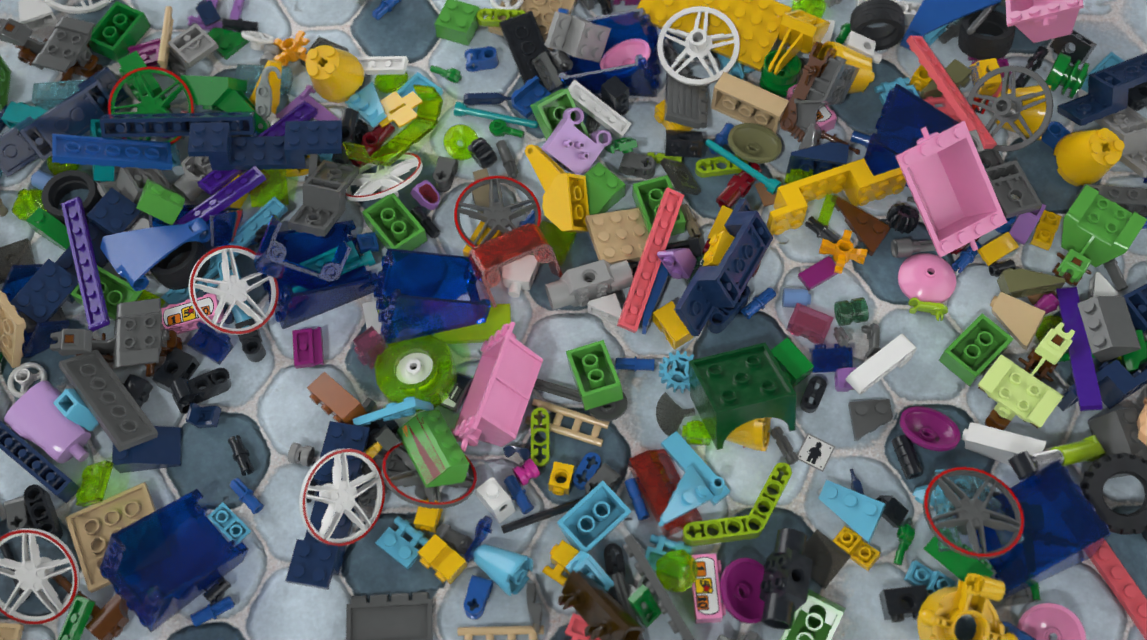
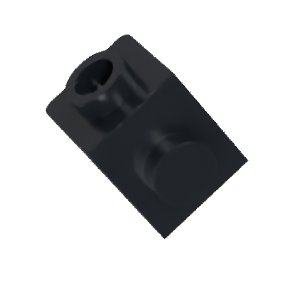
M880 495L876 500L886 504L882 517L894 528H899L909 511L895 497Z

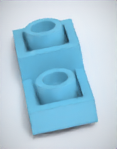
M223 502L207 516L235 546L251 532Z
M916 560L912 561L904 578L905 581L914 586L926 585L929 594L945 587H954L956 582L938 570L932 571Z

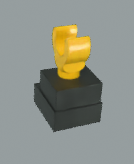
M385 425L374 437L377 442L365 452L371 458H374L382 448L388 452L400 440Z

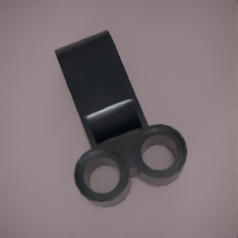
M216 368L188 381L185 378L177 379L170 384V389L180 413L187 414L190 403L198 404L228 391L231 387V380L227 369Z

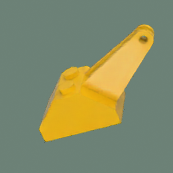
M800 9L784 13L779 30V40H782V43L769 65L768 72L771 73L774 70V74L777 75L799 51L809 54L814 44L822 41L831 22Z
M528 145L525 148V154L545 190L542 196L544 215L561 231L589 232L585 222V217L589 215L586 176L566 173L539 146Z

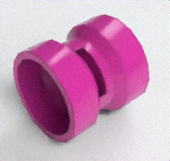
M530 458L524 461L522 467L516 466L512 469L522 486L528 484L529 479L540 476L537 466Z

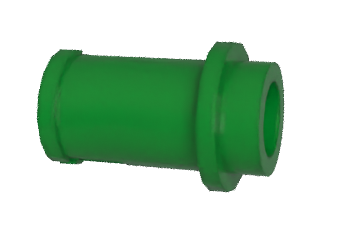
M845 23L841 26V31L835 39L836 42L844 44L850 33V23Z

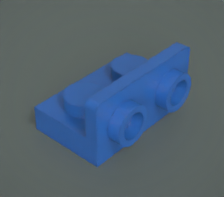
M535 76L529 79L519 90L513 92L511 96L512 107L527 119L533 114L530 105L552 93L539 83V77Z

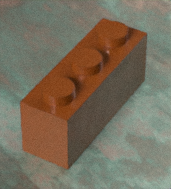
M325 372L307 387L311 393L309 398L316 405L320 403L322 410L328 416L332 414L335 422L354 425V418L367 414L362 404Z

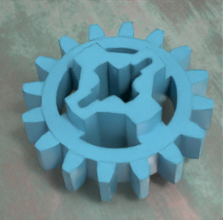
M679 350L676 351V355L670 352L669 359L663 357V363L659 365V377H662L661 383H667L666 389L673 387L674 393L677 389H680L681 393H684L685 388L690 391L689 361L694 359V355L692 354L688 357L687 351L683 355L680 354ZM671 365V369L667 373V368Z

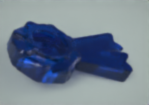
M485 515L477 523L475 539L464 554L467 562H474L473 554L475 549L481 546L482 541L486 539L489 533H492L491 526L493 520L491 517Z

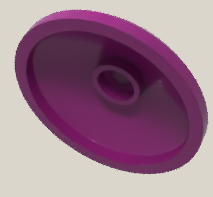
M915 406L904 410L900 417V427L904 434L913 443L924 449L937 452L949 451L954 449L960 441L961 434L957 425L948 416L937 410Z
M740 558L729 563L724 569L720 581V593L725 608L736 620L746 624L761 622L764 601L759 598L764 566L751 558Z

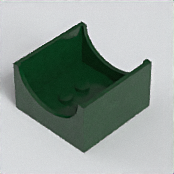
M766 343L689 361L690 397L717 450L723 449L726 438L733 430L751 420L765 417L778 418L787 423L789 431L795 430L796 392Z

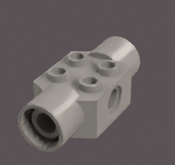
M188 156L181 162L184 174L172 184L173 189L183 195L185 201L190 204L205 192L198 187L197 182L212 171L208 156Z
M603 259L566 270L558 281L545 284V289L552 310L569 305L583 307L590 300L631 287L633 275L627 260L610 264Z

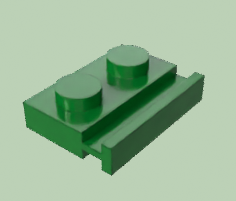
M627 136L612 140V143L604 148L613 154L615 153L614 150L629 153L638 146L636 139Z

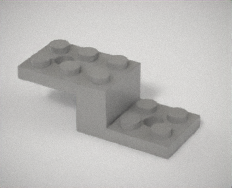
M1127 106L1126 109L1118 113L1095 120L1103 128L1114 132L1124 142L1125 147L1120 161L1142 178H1147V119Z

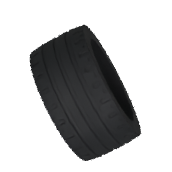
M892 0L865 1L859 4L851 14L850 32L854 31L875 41V51L889 49L898 44L904 37L905 21L903 10L899 4ZM874 23H887V25L882 27H866Z
M979 10L965 16L958 35V46L963 53L979 60L1000 59L1009 53L1015 35V25L1007 27L1006 14L992 11L971 35L967 33V29L984 10Z
M67 170L56 174L46 183L41 194L42 204L46 212L65 226L63 210H58V206L66 194L77 189L89 190L87 198L83 202L87 225L89 224L87 214L102 199L94 179L87 173L79 170Z
M186 242L158 262L150 271L166 288L172 290L187 288L193 267L208 251L201 242ZM191 251L184 262L176 267L166 269L174 257L180 253ZM210 258L202 265L197 277L202 278L206 274L210 265Z

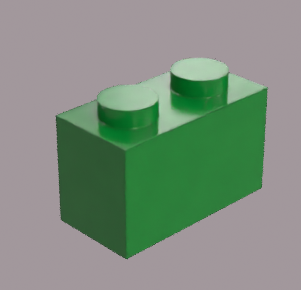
M788 337L770 350L793 387L812 373L814 365Z

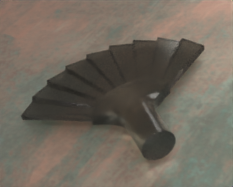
M665 392L657 403L656 419L661 430L669 437L675 431H678L683 418L695 416V409H682Z

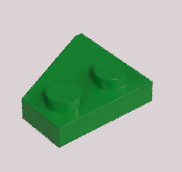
M215 27L207 33L218 44L219 48L215 51L225 60L250 42L244 39L241 33Z

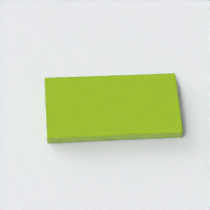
M510 304L433 307L434 345L483 343L485 340L488 341L491 335L494 336L497 330L501 331L504 324L511 322Z

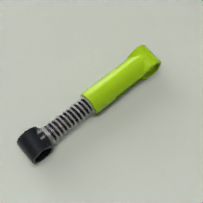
M1092 435L1081 441L1056 446L1049 451L1030 455L1028 451H1024L1010 458L1008 462L1018 479L1023 480L1034 475L1039 470L1051 467L1060 468L1087 461V463L1095 461L1104 456L1106 452L1097 437Z

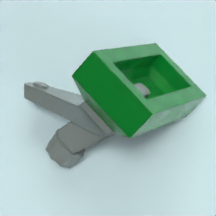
M642 576L636 588L629 583L627 584L630 594L628 601L641 624L648 628L662 612L650 590L646 587L645 583L648 581L646 576Z

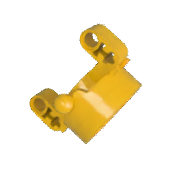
M969 573L964 582L958 581L957 587H945L933 592L927 597L919 610L917 630L920 640H958L955 635V625L957 620L965 614L971 615L976 623V633L971 640H1018L1015 634L1010 632L1004 633V625L999 621L998 614L989 599L1000 601L1005 593L1004 582Z

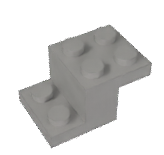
M555 11L544 46L561 50L577 58L600 62L611 28L594 24L581 17Z
M197 23L168 42L170 47L169 53L186 70L219 48L218 44Z
M120 167L116 181L101 182L97 185V189L102 197L112 187L136 205L139 202L147 178L169 189L172 187L161 170Z

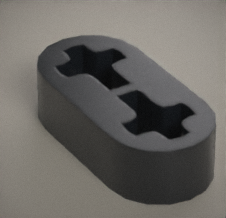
M812 377L806 387L800 402L801 409L806 413L815 412L820 404L827 386L826 381L822 377ZM819 383L817 392H813L814 385ZM810 397H813L814 400L811 407L807 406Z
M616 543L608 544L604 549L606 574L613 581L610 574H613V567L617 566V572H622L625 578L622 548ZM611 549H614L616 553L619 552V554H616V562H612L611 555H607Z

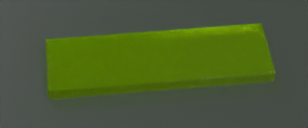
M826 194L818 218L822 225L828 226L837 196Z

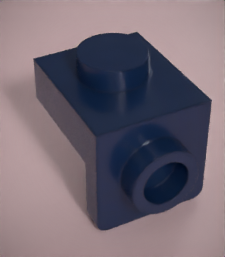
M202 0L197 3L195 9L205 27L221 20L211 0Z
M190 403L186 422L197 428L217 427L222 408L218 406L201 407L196 403Z

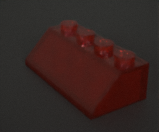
M665 449L647 450L629 459L628 466L633 477L636 478L638 486L657 523L660 522V517L667 508L668 502L681 480ZM696 508L665 524L660 529L664 536L669 537L682 531L687 523L698 522L703 519Z

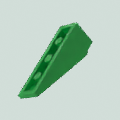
M40 207L26 220L36 233L62 250L66 251L70 246L66 226Z

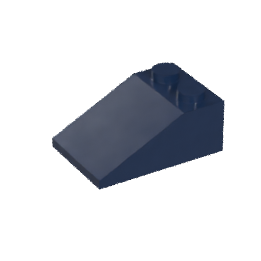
M829 142L791 152L786 175L807 178L847 164L849 145Z
M154 426L158 431L157 438L121 452L113 444L112 466L119 473L181 466L182 428Z

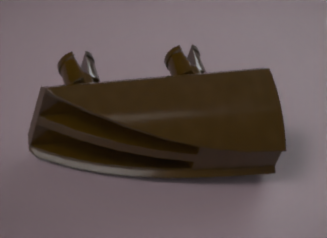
M572 571L561 592L563 595L558 598V604L564 605L563 610L574 607L589 625L585 628V636L591 635L589 640H594L598 637L600 640H640L645 630L609 592L581 571Z

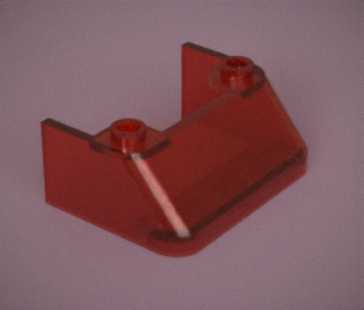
M527 223L477 245L469 251L468 257L487 303L493 308L497 307L490 289L500 283L501 274L498 268L533 253L538 262L548 263L551 272L560 278L563 274L554 251L537 225Z

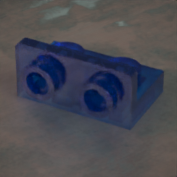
M198 322L196 325L199 330L187 345L220 365L234 348L230 342L231 338L225 333L216 332L207 324L204 325Z
M835 343L834 347L826 348V344H815L814 348H809L812 364L814 365L812 373L836 372L837 369L853 368L852 347H846L845 345L840 347L838 343Z

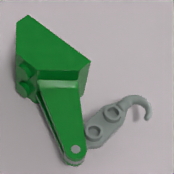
M268 66L262 71L261 80L256 88L255 105L245 95L247 92V80L231 77L180 75V78L188 86L195 105H201L203 109L213 111L255 112L256 131L259 133H263L271 126L267 121L272 111V88L269 84L268 75L271 71H274L277 74V78L280 79L281 73L277 67Z

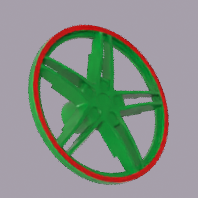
M142 67L128 72L115 84L108 101V114L171 113L166 107L182 90L185 92L188 100V113H194L195 107L192 94L180 77L160 67ZM143 74H162L176 82L158 96H154ZM138 75L148 93L146 96H143L136 76ZM133 78L141 103L115 107L119 91L125 83ZM178 84L180 85L165 100L162 99V97L166 95L168 92H170L171 89H173ZM137 108V112L115 113V110ZM175 136L166 142H170L172 146L184 136ZM121 137L122 139H131L130 137ZM146 137L145 140L150 141L151 137Z

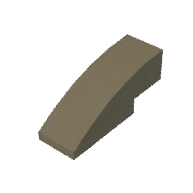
M487 168L473 172L474 182L481 178L489 177ZM489 184L480 186L472 191L475 205L489 207Z

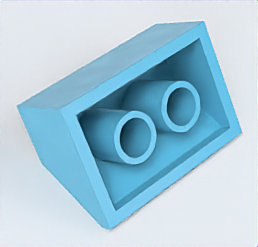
M602 481L557 521V525L575 549L589 553L623 522L632 511Z

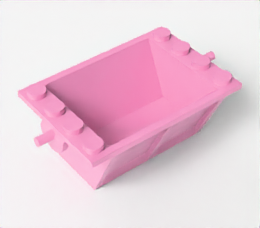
M1006 0L1007 27L1015 25L1033 43L1070 35L1079 10L1084 8L1083 0Z
M965 121L941 133L929 134L927 128L923 127L921 132L924 137L916 141V146L896 155L897 162L938 256L943 257L967 243L970 244L972 251H976L978 247L975 239L1006 224L1007 220Z
M514 322L504 324L501 331L497 330L495 335H491L488 341L485 340L481 346L480 351L482 355L455 427L451 429L456 441H461L460 448L463 452L466 451L467 445L477 446L479 440L503 447L516 439L543 358L516 340V335L512 333L515 326Z

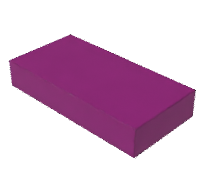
M828 256L799 273L798 278L807 290L810 291L839 273L834 272L836 264Z

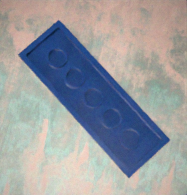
M52 134V162L172 170L173 162L170 142Z

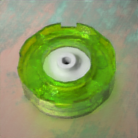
M415 331L399 335L387 343L388 347L381 355L378 354L374 366L376 381L389 403H401L407 397H416V399L432 403L435 408L448 398L455 387L457 372L453 355L448 345L442 339L440 340L432 336L429 332Z

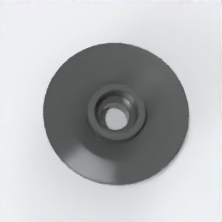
M623 393V399L589 409V412L600 421L616 420L627 409V397Z

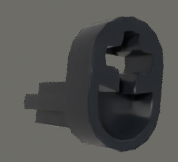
M698 236L688 237L687 241L667 244L665 250L689 248L696 260L702 261Z

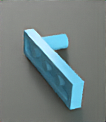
M677 431L661 442L662 448L683 471L692 464L713 494L714 498L710 502L714 506L730 494V490L724 484V479L717 476Z

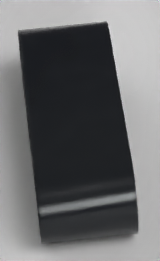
M33 484L28 486L24 491V499L34 528L46 532L52 528L51 534L61 539L63 531L49 493L39 485ZM46 511L44 516L40 517L42 512ZM42 538V539H44L45 541H47L48 543H52L51 541H49V540H47V539H45V538Z

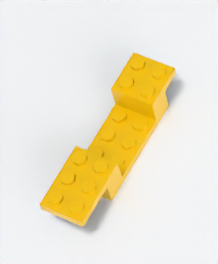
M863 158L780 186L777 189L773 205L775 210L769 213L767 228L771 235H780L786 230L799 228L803 225L808 208L807 203L811 200H819L826 195L837 194L844 190L852 205L855 207L858 205L864 206L870 201L881 200L891 194H899L903 191L906 180L900 167L873 176Z

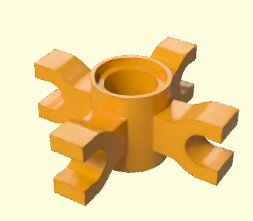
M299 30L295 39L288 38L284 41L279 38L275 39L274 45L279 47L281 54L276 55L273 59L282 63L283 70L287 67L289 61L295 62L301 59L306 62L307 54L305 52L307 50L302 46L307 45L310 41L303 37L305 32Z
M844 230L842 239L838 240L837 244L822 239L819 249L820 254L833 255V260L836 262L834 272L842 274L843 267L849 259L864 264L867 256V249L854 248L853 243L850 241L852 234L850 230Z

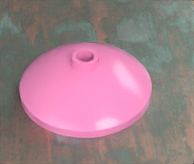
M630 39L618 43L602 57L600 62L602 72L610 77L614 75L616 77H624L636 72L647 62L650 56L649 44L642 39Z
M919 253L912 255L902 263L898 272V283L902 292L909 299L917 298L923 302L943 303L950 298L955 290L956 275L951 265L943 258L930 253Z
M1043 603L1031 607L1022 615L1017 625L1018 629L1026 632L1036 640H1050V635L1053 633L1057 635V640H1086L1085 629L1080 619L1071 610L1058 604Z

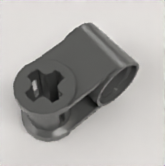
M634 152L624 153L619 171L624 175L651 179L655 175V161L650 156Z
M438 157L433 178L435 187L439 192L450 190L458 170V159Z
M607 463L603 464L585 484V496L602 481L611 490L614 489L622 476Z
M24 496L4 502L7 526L11 531L22 528H34Z

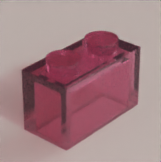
M797 303L786 331H789L794 336L807 338L812 343L823 345L834 317Z
M372 326L353 340L355 345L354 351L363 366L367 364L370 369H373L390 356L384 339Z

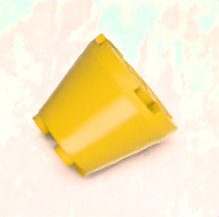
M825 42L818 54V58L824 60L830 48L836 49L834 58L837 55L846 59V64L860 68L848 94L863 93L868 84L874 80L872 58L838 42Z
M321 45L308 51L306 70L315 91L322 98L333 103L345 102L360 86L362 87L364 69L361 62L353 54L328 45Z
M1040 85L1016 88V97L1041 92L1043 89ZM1045 95L1023 101V106L1045 98ZM1046 101L1020 112L1032 134L1038 130L1044 120ZM1016 120V125L1027 138H1030L1020 120ZM1008 122L1001 127L1016 133Z
M1107 128L1072 132L1061 138L1055 147L1054 156H1056L1058 165L1057 171L1066 182L1074 186L1094 184L1120 160L1125 144L1114 132Z
M772 417L746 422L733 430L726 440L756 451H766L770 439L769 429Z

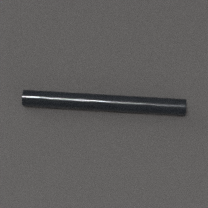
M577 499L502 525L503 534L568 512L580 500Z

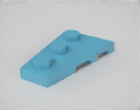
M373 82L352 95L345 102L348 108L358 111L359 117L371 127L376 126L387 117Z
M826 480L818 499L870 544L886 504Z

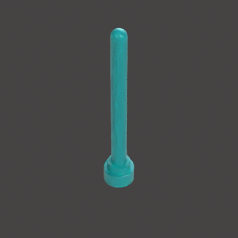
M456 102L454 107V116L458 117L471 115L491 120L501 119L506 123L531 128L539 126L537 121L468 108L467 105L461 102Z
M706 140V146L763 183L769 193L774 195L782 182L776 178H767L712 140Z
M370 250L364 252V255L356 261L291 288L289 295L295 296L363 265L365 267L368 265L369 267L376 264Z

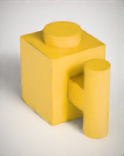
M562 540L559 545L555 544L550 551L551 563L555 565V568L552 569L546 565L542 572L564 586L567 578L562 573L566 572L570 575L565 566L580 551Z

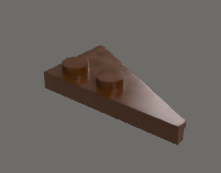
M834 195L832 197L834 207L843 214L847 225L857 235V239L864 243L868 249V254L873 256L891 228L884 222Z

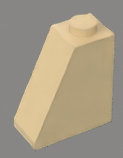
M1000 292L998 296L993 297L990 303L992 314L1019 345L1027 350L1046 312Z

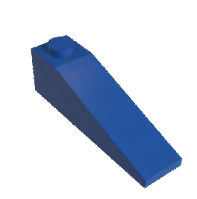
M662 262L643 312L642 334L647 333L652 321L653 312L656 311L667 285L668 276L671 277Z

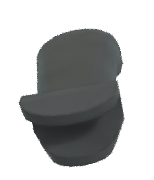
M872 323L870 327L867 325L861 327L862 332L867 334L869 351L865 355L867 358L881 350L879 348L880 327L875 323Z
M441 524L438 527L436 535L458 553L468 554L472 551L473 540L469 536L451 529V526L447 524Z

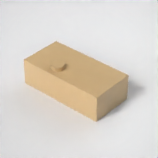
M723 72L714 86L711 109L742 123H755L765 126L777 135L781 128L780 120L789 100Z

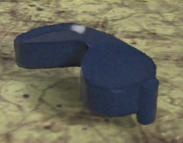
M507 445L503 448L506 457H510L517 452L523 460H527L531 455L529 448L520 447L519 445Z

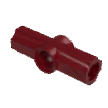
M391 123L383 128L378 124L372 132L364 134L363 141L350 154L349 160L352 164L361 168L372 155L378 154L381 151L382 144L395 132V127Z
M751 162L748 164L762 174L758 164ZM743 170L739 175L735 174L730 179L727 188L716 199L719 207L721 208L723 205L731 208L740 197L744 198L747 195L752 184L757 179Z

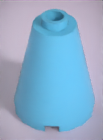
M483 544L478 546L473 554L474 562L509 596H512L511 594L517 595L524 588L529 580L526 575L529 570L531 572L533 570L534 562L532 558L491 545Z

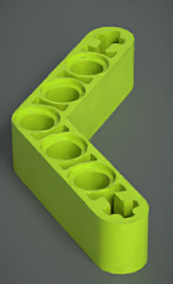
M784 462L775 465L749 515L687 523L682 532L683 542L688 546H700L759 537L792 474L791 467ZM780 472L784 473V475L782 476L779 482L777 481V477L780 474ZM767 489H775L777 494L771 495ZM765 506L768 512L763 513L758 507ZM755 523L758 525L759 529L752 530L749 527V524ZM735 526L738 528V532L732 533L728 530V527ZM710 528H714L717 530L718 534L712 536L707 532V530ZM689 531H692L693 535H695L694 538H691V535L688 534Z

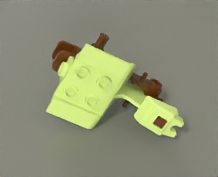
M1062 322L1056 328H1051L1037 348H1034L1028 355L1029 362L1021 357L1018 359L1025 365L1024 369L1002 354L998 357L977 385L979 386L978 389L988 395L987 397L998 402L986 418V426L1005 430L1011 420L1017 415L1025 423L1029 422L1036 428L1042 427L1063 398V395L1041 380L1044 378L1050 382L1054 381L1046 373L1054 371L1058 365L1057 362L1072 344L1071 338L1075 333L1074 330L1071 329L1069 333H1064L1062 331L1064 326Z

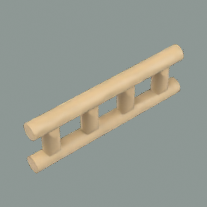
M171 6L165 7L157 62L160 68L166 70L170 51L168 42L171 41L174 23L172 18L173 8Z
M533 399L532 406L541 407L556 413L553 423H550L551 432L602 447L604 440L598 438L601 428L608 429L609 421H600L584 413L539 399ZM539 412L535 419H538L539 427L546 429V426H542L541 419L543 414ZM530 416L526 417L525 424L531 425ZM563 416L575 419L572 429L560 426ZM582 422L594 425L591 435L579 432Z
M541 625L540 633H535L532 626L457 628V635L464 636V640H473V636L486 635V640H494V635H507V640H516V635L529 634V640H537V634H544V625Z

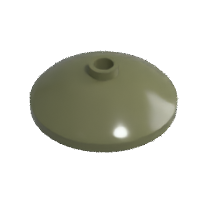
M738 124L730 130L728 135V144L731 150L741 159L751 163L762 164L772 162L779 157L782 150V143L779 137L769 128L759 124Z

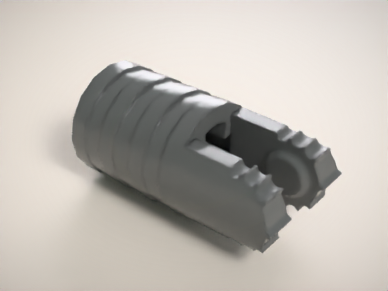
M550 49L548 50L553 63L561 73H567L572 69L573 62L565 52L557 50L553 53Z

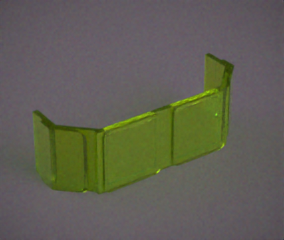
M413 85L417 95L423 101V103L418 105V117L372 156H369L363 145L343 142L349 159L375 165L390 166L404 155L414 143L419 142L439 123L438 117L441 114L443 100L435 87Z

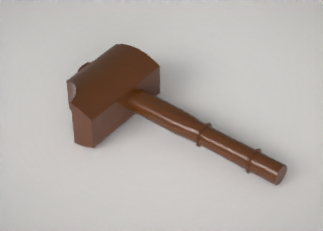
M61 574L51 577L58 583V586H61L70 594L72 584L66 577H63ZM78 591L77 595L88 598L81 591ZM116 593L102 609L95 604L90 614L93 619L85 626L86 629L98 640H112L114 637H118L123 631L122 628L129 622L128 608L130 603Z

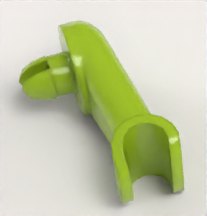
M912 298L908 302L909 306H913V308L909 309L911 314H915L917 311L927 312L934 315L937 321H939V317L940 321H942L944 315L948 313L947 306L942 303L923 302L917 298Z

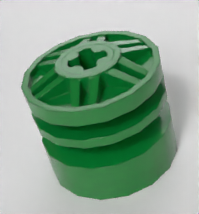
M774 50L765 57L759 84L760 88L784 98L787 97L788 88L797 84L802 64L799 57L795 55L777 75L774 74V70L770 73L768 72L769 65L778 51Z
M1060 52L1045 82L1051 86V91L1053 92L1059 85L1063 86L1061 95H1064L1067 89H1071L1068 98L1072 99L1081 89L1088 75L1090 64L1085 62L1082 68L1079 69L1081 60L1078 59L1071 66V56Z

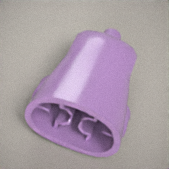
M41 381L35 384L9 409L4 417L5 423L23 440L32 441L41 447L56 462L65 463L73 456L79 462H83L89 456V453L83 447L90 439V431L65 418L53 404L61 395V392L54 388L49 381Z

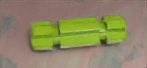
M647 152V156L652 157L657 164L674 163V165H681L682 157L665 156V153L654 154L655 152Z

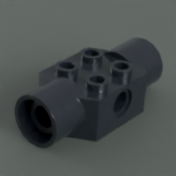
M790 528L779 529L777 531L774 551L767 557L764 564V575L760 585L761 591L759 596L764 601L761 622L771 628L791 629L794 612L807 601L813 560L804 555L807 535L799 530Z

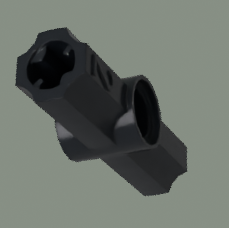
M352 108L343 109L342 153L332 155V161L336 163L348 164L352 146L356 141L355 132L359 112Z

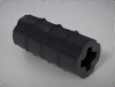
M906 435L895 437L891 442L905 478L914 479L921 476L924 472L913 447L914 444Z

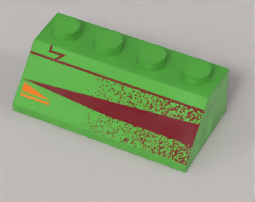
M439 410L419 412L398 429L397 433L426 488L465 482L469 462Z

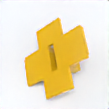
M414 91L403 98L397 92L391 93L380 100L387 116L379 123L380 126L383 128L393 121L400 129L418 117L413 108L423 103V101Z

